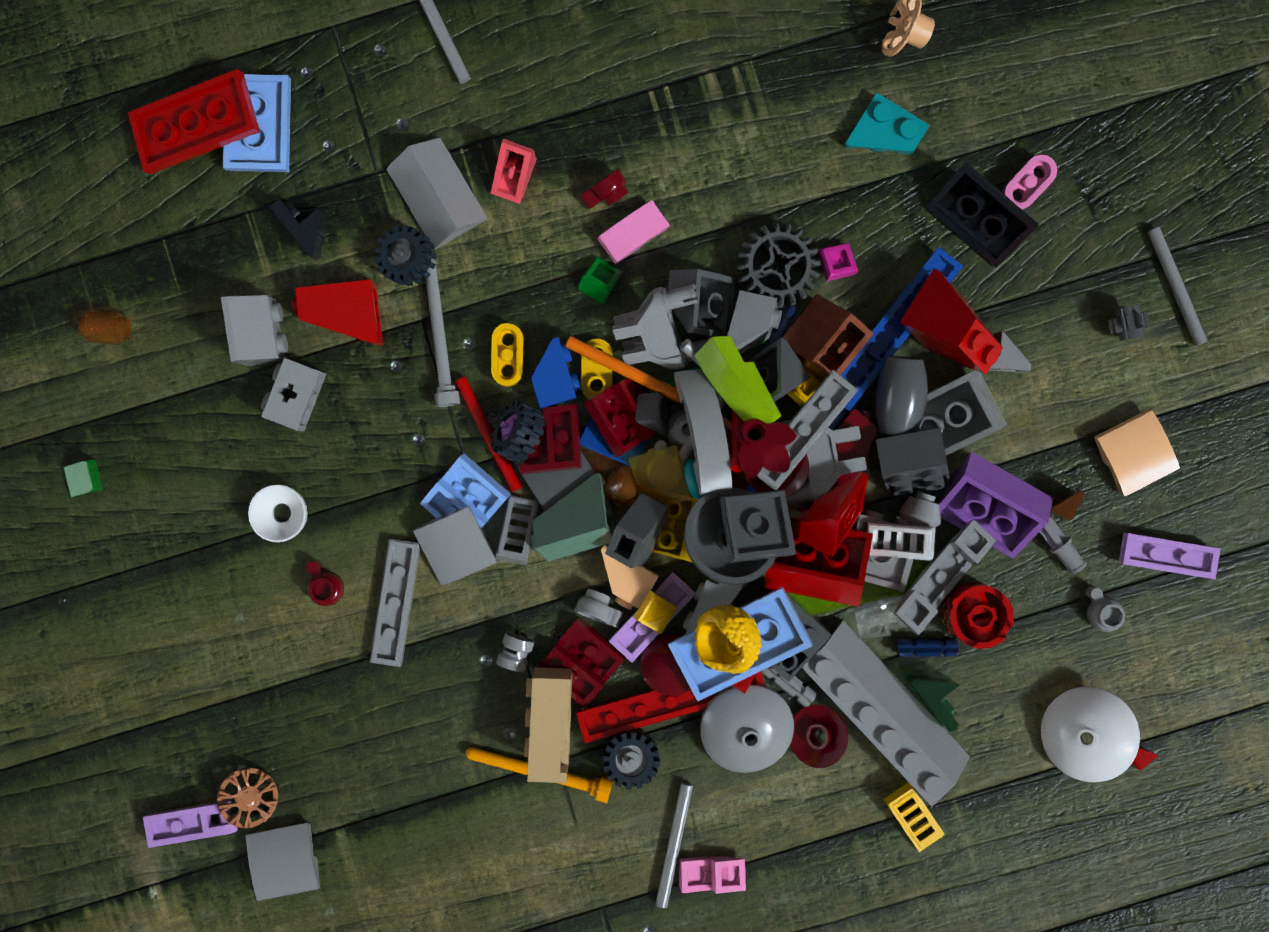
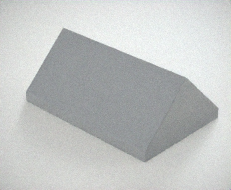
M441 138L408 146L387 168L388 173L422 231L430 238L429 241L434 244V250L488 220Z

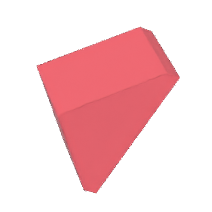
M506 139L502 140L491 194L518 204L521 203L537 160L533 149Z

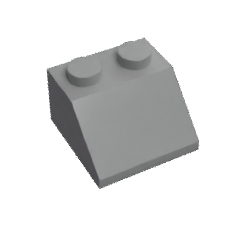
M268 295L221 297L231 362L245 366H254L283 361L285 358L284 353L288 352V343L285 334H281L279 322L283 321V311L280 303H276V299Z

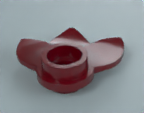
M758 419L745 421L738 431V440L742 445L738 453V461L742 470L751 478H755L762 468L774 473L788 472L790 469V457L785 446L796 439L797 435L788 425L781 422L766 424ZM756 432L759 434L760 439L751 440L748 434Z

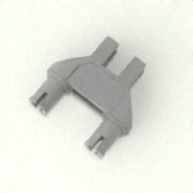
M694 283L668 291L663 287L655 288L649 293L638 310L614 316L615 326L612 327V331L616 340L641 335L639 338L623 342L624 351L622 352V358L625 363L631 365L651 361L673 370L687 368L689 362L693 360L680 349L684 341L680 339L672 316V309L699 304L697 290H694L696 289ZM711 337L692 343L701 349Z
M792 419L779 422L788 425ZM859 426L838 430L827 428L807 452L809 473L804 485L796 493L786 497L787 504L803 501L814 503L817 498L830 490L840 475L867 470L865 457L838 461L835 445L861 439Z

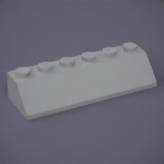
M841 620L829 631L832 636L802 668L918 793L933 806L955 786L970 756L856 633Z

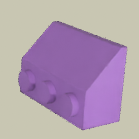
M971 451L955 470L950 479L951 483L947 484L936 503L940 505V516L942 519L960 529L974 519L996 540L992 547L1014 559L1048 523L1053 498Z

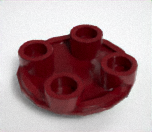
M666 634L655 638L645 648L641 656L640 665L643 679L649 687L662 695L679 697L682 693L691 689L668 646L669 642L681 637V635Z

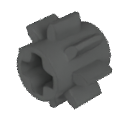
M1139 305L1114 310L1115 318L1108 320L1110 335L1118 333L1120 341L1143 337V328L1151 326L1149 313H1140Z

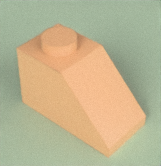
M608 544L603 545L601 552L612 594L617 596L615 602L629 610L633 606L639 609L659 575L643 565L630 568L606 555L605 552Z

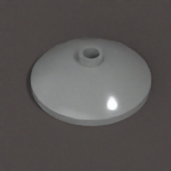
M751 683L745 694L732 686L719 692L706 706L700 722L701 740L710 758L725 769L741 773L760 771L777 762L789 748L794 733L793 716L783 697L775 690L756 683ZM749 734L756 735L753 740L748 741L745 739Z

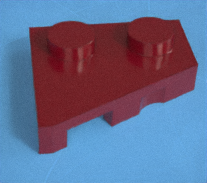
M577 405L544 407L542 412L544 418L542 420L545 421V426L541 428L544 430L543 436H539L538 440H540L539 445H534L535 451L533 454L528 453V459L521 463L520 473L523 475L581 469L582 458Z

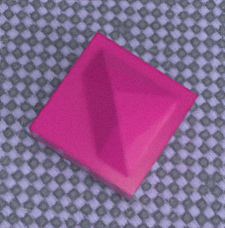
M849 242L819 249L817 255L821 261L826 282L853 276L858 272Z

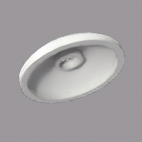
M1085 686L1067 690L1051 702L1042 719L1041 739L1049 759L1063 773L1080 781L1103 782L1119 776L1132 764L1140 746V730L1134 713L1120 697L1102 688ZM1082 733H1090L1093 736V742H1084L1082 740Z

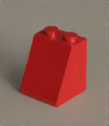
M935 268L900 321L927 350L984 375L987 374L990 367L998 360L999 353L1003 349L965 298Z

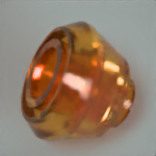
M628 465L619 467L608 476V483L604 484L608 500L614 501L616 505L632 506L640 494L643 493L637 472Z

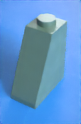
M600 473L592 475L533 520L534 534H531L532 547L548 562L609 544L616 528L611 487Z

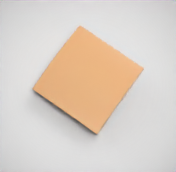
M1150 408L1094 437L1102 461L1110 467L1117 490L1124 497L1180 469L1169 439L1155 413Z

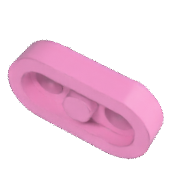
M1047 155L1034 156L1004 186L1002 193L1022 210L1026 209L1056 178L1057 165L1055 161ZM1034 168L1042 171L1041 178L1034 175ZM1013 191H1018L1021 194L1020 201L1013 198Z

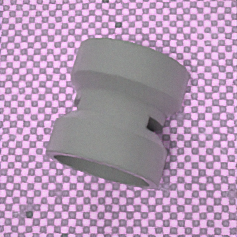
M505 633L502 641L504 649L503 652L498 654L496 664L512 671L526 672L528 665L526 658L528 653L532 652L535 641L521 635Z

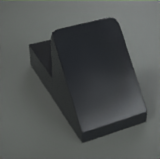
M278 199L269 207L307 255L317 261L321 257L326 213L318 208L300 222L304 216L293 203L287 205Z

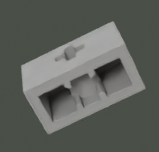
M284 358L282 363L277 364L273 372L272 379L275 383L271 393L267 392L262 400L261 409L264 411L261 417L296 431H305L326 373ZM288 389L297 393L295 399L286 395Z

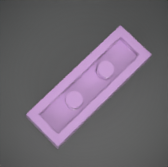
M1123 533L1119 563L1216 580L1221 549Z
M673 571L654 591V593L678 607L670 621L696 594ZM637 610L609 639V642L630 662H633L659 634L633 617Z

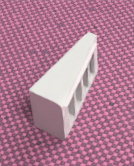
M868 523L867 532L873 533L869 555L929 561L933 559L935 527ZM879 530L884 531L883 549L877 548ZM892 531L897 532L896 550L890 549ZM905 533H911L909 551L904 550ZM918 534H924L923 552L917 551Z

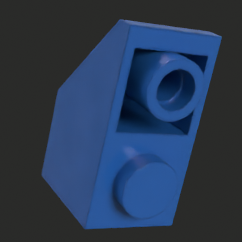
M559 337L551 340L531 377L537 400L542 410L544 407H553L577 400L576 392L581 391L577 374H570L567 362L572 361L570 350L565 347L566 343L561 344Z

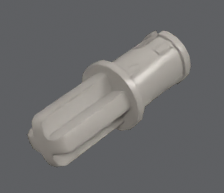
M1049 516L1048 523L1039 533L1051 547L1050 553L1056 554L1068 569L1070 575H1074L1084 569L1087 563L1072 545V538L1066 537L1053 518Z

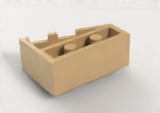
M535 667L533 677L527 678L526 697H531V708H526L525 727H530V736L525 738L524 757H528L527 782H567L570 755L572 669Z

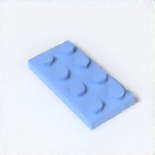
M783 586L740 607V609H744L746 613L755 619L760 631V642L762 643L758 660L746 672L736 674L719 672L703 664L696 653L697 648L694 644L695 630L669 642L668 646L697 701L812 647L813 643Z

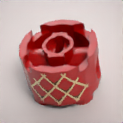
M977 582L964 583L954 588L943 600L942 617L948 633L966 645L977 649L992 648L1002 643L1007 637L1006 634L1009 632V629H1012L1014 623L1013 607L1008 597L996 588Z

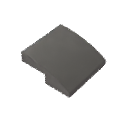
M582 451L581 469L522 475L545 511L592 475L596 474ZM514 462L520 471V465L522 462Z

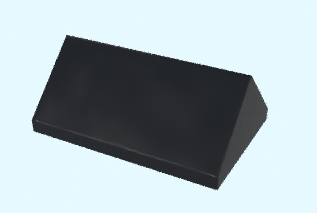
M967 162L951 176L925 207L996 268L1039 225Z

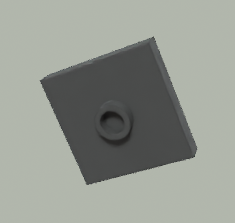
M785 490L722 496L719 499L730 563L793 556L796 554Z

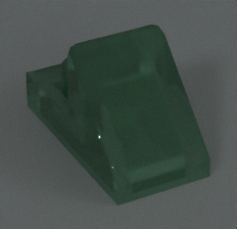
M908 675L905 678L944 729L951 733L960 726L954 718L958 713L947 699L941 702L945 696L960 685L959 683L949 679Z

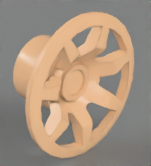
M898 0L890 16L895 15L899 10L901 17H889L888 23L896 26V29L888 32L882 41V52L888 57L896 55L906 43L919 49L928 43L934 30L935 21L933 18L920 13L922 0Z

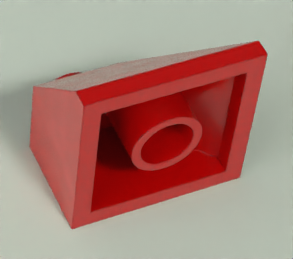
M861 472L817 498L809 510L804 509L797 520V526L800 527L798 540L833 557L863 510L869 474Z

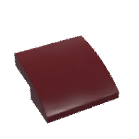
M629 378L621 380L584 403L616 458L657 433L636 422L635 415L638 395L650 393L647 387Z
M577 617L538 668L572 669L571 698L583 708H586L626 657L605 637L580 617Z

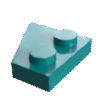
M876 93L844 144V147L847 149H872V151L877 152L894 151L898 154L911 155L930 125L879 93Z

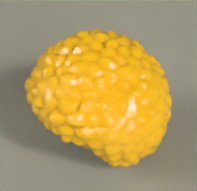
M722 604V606L717 605L715 608H709L708 611L700 616L695 629L694 644L697 648L696 653L699 656V660L703 664L719 672L736 674L746 672L758 660L760 648L762 647L760 631L755 619L746 613L744 609Z

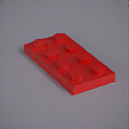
M239 69L128 112L143 172L148 174L156 173L260 132L244 72Z

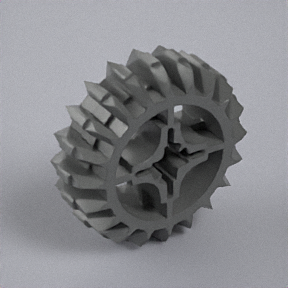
M774 223L772 225V233L769 232L766 225L760 228L762 237L754 231L750 233V239L754 244L749 241H743L741 246L748 253L738 252L736 258L745 263L736 265L735 270L737 272H746L745 275L738 279L739 284L749 281L750 285L744 291L752 292L754 289L758 292L757 294L777 298V306L780 309L784 306V298L787 299L790 306L795 305L796 298L794 294L801 300H804L807 295L803 288L810 291L815 288V285L809 279H818L820 273L811 270V268L819 267L821 261L811 259L812 256L818 253V248L808 250L806 247L811 243L812 238L807 237L803 242L799 239L803 233L802 229L799 228L792 235L790 234L791 224H786L783 232H780L779 223ZM774 242L786 243L798 253L785 254ZM765 245L767 263L754 270V254L761 246ZM775 259H779V262L781 260L784 263L788 262L781 270V273H778L777 270L774 271L772 268L768 269L772 266ZM802 262V276L798 284L791 287L789 269ZM765 277L773 278L778 286H781L782 290L770 289L758 279Z

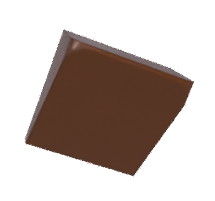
M1071 490L1052 502L1050 514L1060 520H1072L1085 497V493L1083 491Z

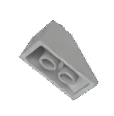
M974 370L927 394L926 408L917 432L941 428L945 453L948 455L1002 429L1007 425V422L982 374Z

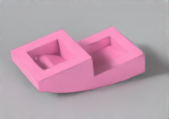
M651 200L605 231L597 239L616 264L639 250L646 242L666 231L670 225L653 200Z
M743 857L679 858V890L681 893L713 890L716 894L745 891V859Z

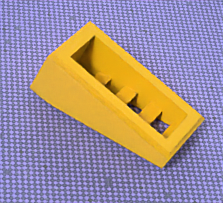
M909 782L883 799L919 852L945 835ZM911 798L914 800L912 804L899 812L897 809ZM919 807L921 811L905 821L904 817ZM925 817L927 819L913 831L910 827ZM929 827L934 829V832L921 841L916 837Z

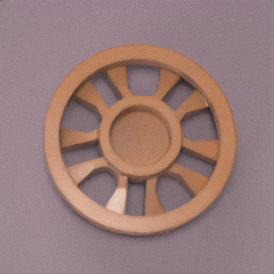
M252 767L241 768L229 774L221 783L217 793V806L220 814L228 823L240 828H253L266 822L271 817L278 803V790L274 780L263 770ZM249 773L259 775L254 785L248 783ZM242 774L245 785L240 787L236 777ZM267 780L269 784L259 791L257 787ZM229 782L237 787L236 792L233 794L224 791ZM272 790V800H263L261 798L264 792ZM234 798L235 802L223 804L222 799ZM260 802L269 807L267 812L258 807ZM231 807H238V812L233 818L225 812ZM253 810L259 811L261 817L251 821V812ZM242 811H247L245 821L240 822Z

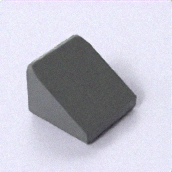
M660 392L639 394L635 420L646 428L661 435H667L671 408Z

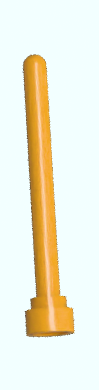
M474 747L466 750V757L470 760L528 775V762ZM567 773V782L557 784L590 792V796L596 797L595 801L607 804L613 780L610 781L605 776H601V779L595 777L594 780Z

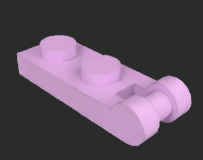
M233 799L222 800L223 804L233 802ZM217 802L149 813L143 816L148 848L226 835L238 831V827L231 825L222 817ZM231 807L230 809L225 811L231 818H233L231 810H233L234 807ZM219 813L220 823L212 825L211 815Z

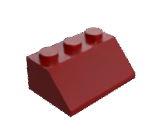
M790 517L796 554L775 559L772 566L766 571L764 588L776 590L783 586L784 590L789 593L859 607L873 533L850 529L834 556L831 557L799 541L800 527L797 526L798 519Z

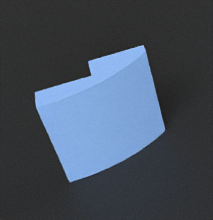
M463 453L443 478L434 485L420 504L436 518L444 517L470 505L482 529L511 494Z

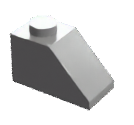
M740 290L727 335L731 336L740 355L768 340L773 328L778 329L782 310H778L777 298Z

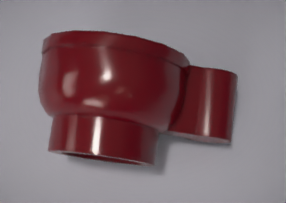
M618 168L582 193L580 198L587 208L591 209L602 200L610 206L629 193V191L625 187V178Z
M314 560L306 565V569L312 576L308 585V593L311 600L319 606H331L339 602L344 595L345 587L343 580L334 572H324L320 561Z

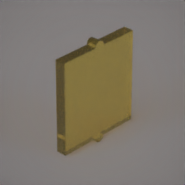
M677 445L658 450L651 448L647 453L628 458L640 494L646 493L669 506L693 498L686 483L684 467Z

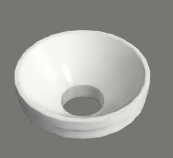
M270 485L261 489L252 498L248 511L252 529L261 538L271 542H284L294 538L304 528L308 515L303 497L296 490L285 485ZM281 503L288 505L291 510V516L286 522H280L274 516L275 507Z

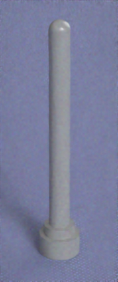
M435 265L434 269L428 268L427 272L431 275L428 278L425 277L439 387L436 388L437 393L434 394L435 407H449L461 403L459 391H456L455 385L451 383L437 268Z

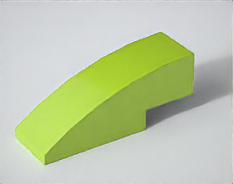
M731 336L711 337L694 355L715 390L744 422L750 419H758L766 424H770L781 417L754 362L743 361Z

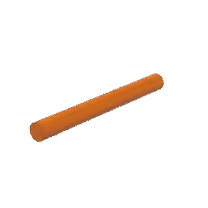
M573 336L569 337L566 348L655 392H660L663 396L679 403L677 388Z

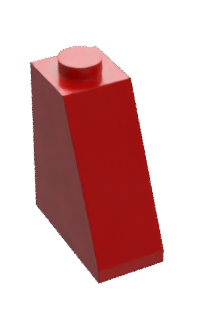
M371 279L295 288L296 297H292V308L294 315L298 316L299 320L376 346L384 345L377 284Z

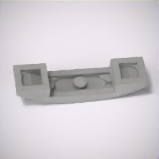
M702 369L675 372L674 378L680 404L684 403L696 459L693 467L699 495L731 491L732 477L728 443L714 387Z
M974 519L969 521L925 567L908 589L893 614L916 635H920L938 613L936 608L972 565L979 563L996 540Z

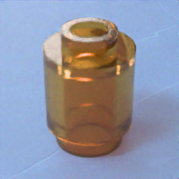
M88 311L86 316L80 320L79 331L88 343L120 345L121 342H128L130 339L131 321L129 317H123L120 313Z

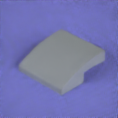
M470 505L444 517L440 516L413 530L441 586L497 563V558Z
M298 824L246 835L249 868L257 901L320 889L318 860L313 854L311 824Z

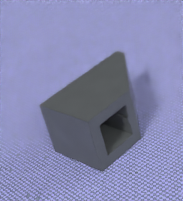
M641 493L616 525L605 554L630 568L646 564L671 506L646 493Z

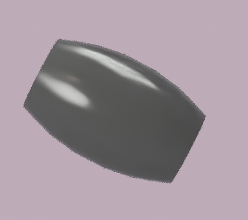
M887 356L879 373L874 401L875 416L880 433L897 436L917 432L923 419L928 392L927 374L923 359Z

